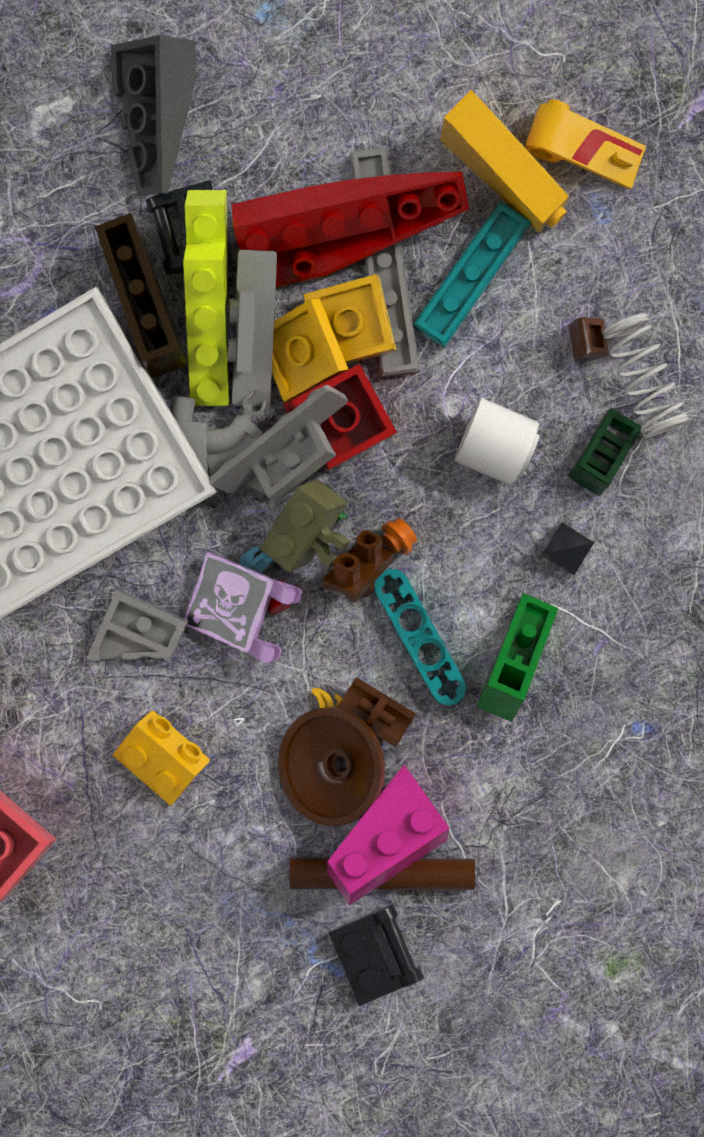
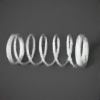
M646 313L637 314L616 322L605 328L602 334L605 339L629 335L611 349L610 355L624 357L638 354L625 362L619 368L617 374L631 376L646 373L632 382L626 388L625 393L628 395H639L657 391L639 402L633 409V412L636 414H648L665 410L642 426L641 434H643V438H650L687 423L690 418H688V414L684 413L646 428L654 421L681 407L684 402L636 411L644 403L674 387L676 384L671 382L646 390L629 392L637 383L668 366L667 363H663L638 371L621 372L630 363L659 348L660 344L626 353H613L623 343L652 328L653 325L651 324L641 327L650 319Z

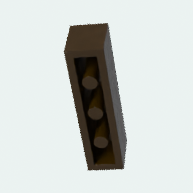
M129 213L94 226L141 362L148 374L153 379L187 366V360L143 236L132 214Z

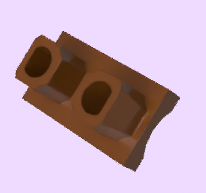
M363 530L355 538V545L347 553L340 554L333 561V568L322 579V587L327 590L339 591L354 603L360 597H368L374 591L375 580L394 561V552L382 547V538L380 536Z
M357 677L337 707L350 711L360 717L375 735L394 747L398 745L416 715L410 709Z

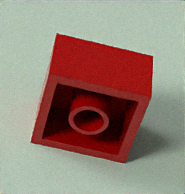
M360 364L291 400L287 406L290 412L307 399L311 392L324 385H329L345 394L348 403L320 424L336 454L335 457L321 467L324 474L397 433Z

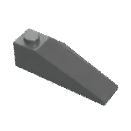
M157 35L111 45L112 87L114 95L121 97L124 114L120 116L122 129H128L132 145L128 151V156L138 196L167 194L169 192L196 81L195 41Z

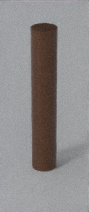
M290 858V889L338 890L327 874V861L329 858ZM421 858L374 890H475V859Z

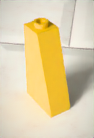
M470 90L444 117L440 141L513 210L531 221V226L538 233L546 225L551 229L554 228L567 213L564 207L569 198L568 194L484 102Z

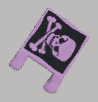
M207 552L184 619L189 621L188 627L249 653L259 661L264 663L277 662L281 654V647L257 639L271 597L284 604H296L300 601L302 590L222 556Z

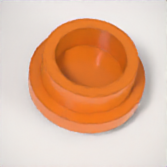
M397 518L393 522L387 521L382 525L384 533L382 540L390 551L394 552V554L399 552L403 555H408L413 550L412 546L417 542V538L405 521Z

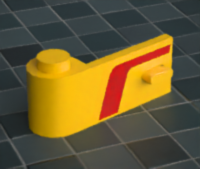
M550 99L548 103H542L538 106L524 146L533 157L548 162L565 160L628 190L632 188L646 148L645 145L570 111L569 105L562 101Z

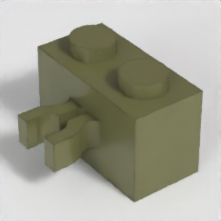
M318 479L298 486L260 549L288 572L309 564L316 553L324 564L328 567L333 566V561L337 556L331 552L330 545L327 543L334 544L339 550L346 548L350 543V540L342 534L330 531L348 502Z

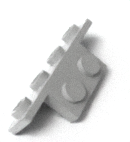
M239 250L237 253L236 299L229 300V322L235 323L234 338H228L227 361L233 362L232 404L235 406H243L244 398L255 390L257 391L251 398L252 406L262 407L267 398L271 402L277 254L274 251Z
M324 385L311 392L303 403L293 411L281 416L277 424L262 436L254 438L248 444V447L236 457L224 462L219 467V470L209 477L211 485L229 494H233L257 476L268 499L275 502L279 501L336 456L320 424L348 403L345 394L329 385Z

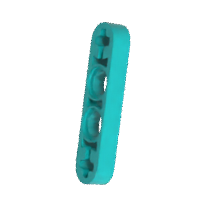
M398 569L385 570L375 580L374 590L378 600L432 697L442 705L451 706L457 704L466 693V684L406 575ZM388 576L393 581L401 580L402 585L398 588V592L402 599L410 595L413 602L402 604L395 612H392L389 605L397 603L391 593L383 594L381 588L385 586L384 578ZM408 609L417 611L422 619L421 626L412 632L404 630L399 623L401 613ZM426 643L435 644L441 653L439 661L431 666L423 664L418 657L419 648ZM445 662L451 668V670L443 672L449 682L456 680L459 685L454 690L456 697L450 699L448 695L440 696L437 690L442 687L438 676L430 680L427 672L438 670Z

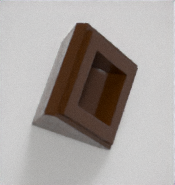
M579 317L569 324L575 362L609 356L607 339L603 338L604 335L602 334V331L605 329L603 319Z

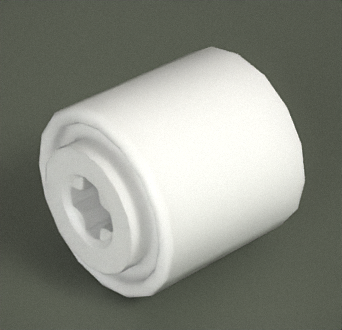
M480 398L461 439L454 462L506 484L513 485L518 476H523L532 458L539 439V435L536 434L539 423Z

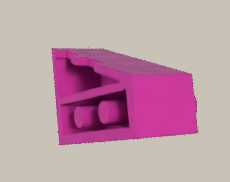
M405 765L402 766L327 861V874L349 906L445 843L448 839L449 826Z

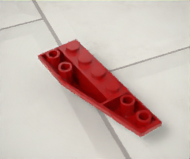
M462 172L411 173L343 180L231 204L233 229L239 250L276 252V287L327 276L469 210Z

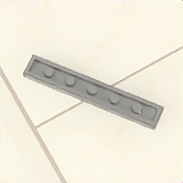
M387 147L350 152L353 179L391 175ZM400 241L364 258L367 276L377 274L380 277L397 350L378 356L381 378L420 372Z

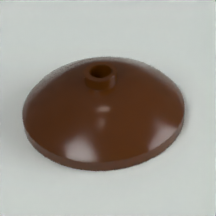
M335 707L311 710L301 715L291 724L281 742L278 770L283 790L294 808L312 822L324 826H341L352 823L362 818L379 797L385 776L382 749L371 728L352 712ZM342 758H345L346 760V770L342 767Z

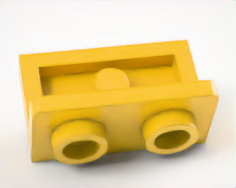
M150 711L134 726L112 755L170 806L176 802L195 777L210 762V759L202 753L195 743L188 741L173 728L166 718L159 716L155 711Z

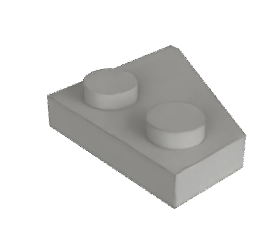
M118 589L113 595L86 659L99 661L101 659L172 658L189 621Z

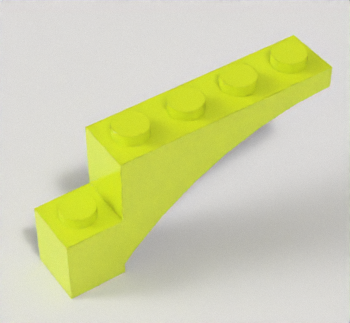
M188 190L185 201L186 248L183 266L190 398L195 399V406H229V366L227 361V190Z

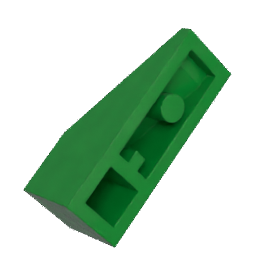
M525 593L522 594L476 705L477 708L510 722L513 721L527 695L557 614V607Z

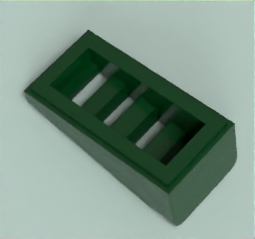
M610 407L577 459L568 477L595 495L600 496L609 487L639 436L642 427ZM608 426H612L628 437L626 440H623L607 430ZM603 439L618 448V453L601 443L600 440ZM594 452L611 463L610 466L592 456V453Z

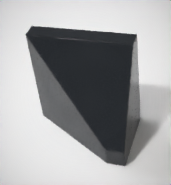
M561 522L541 555L572 575H575L595 542Z

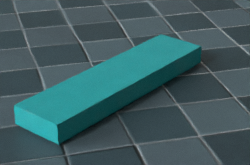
M499 201L413 324V327L445 348L531 225V221Z

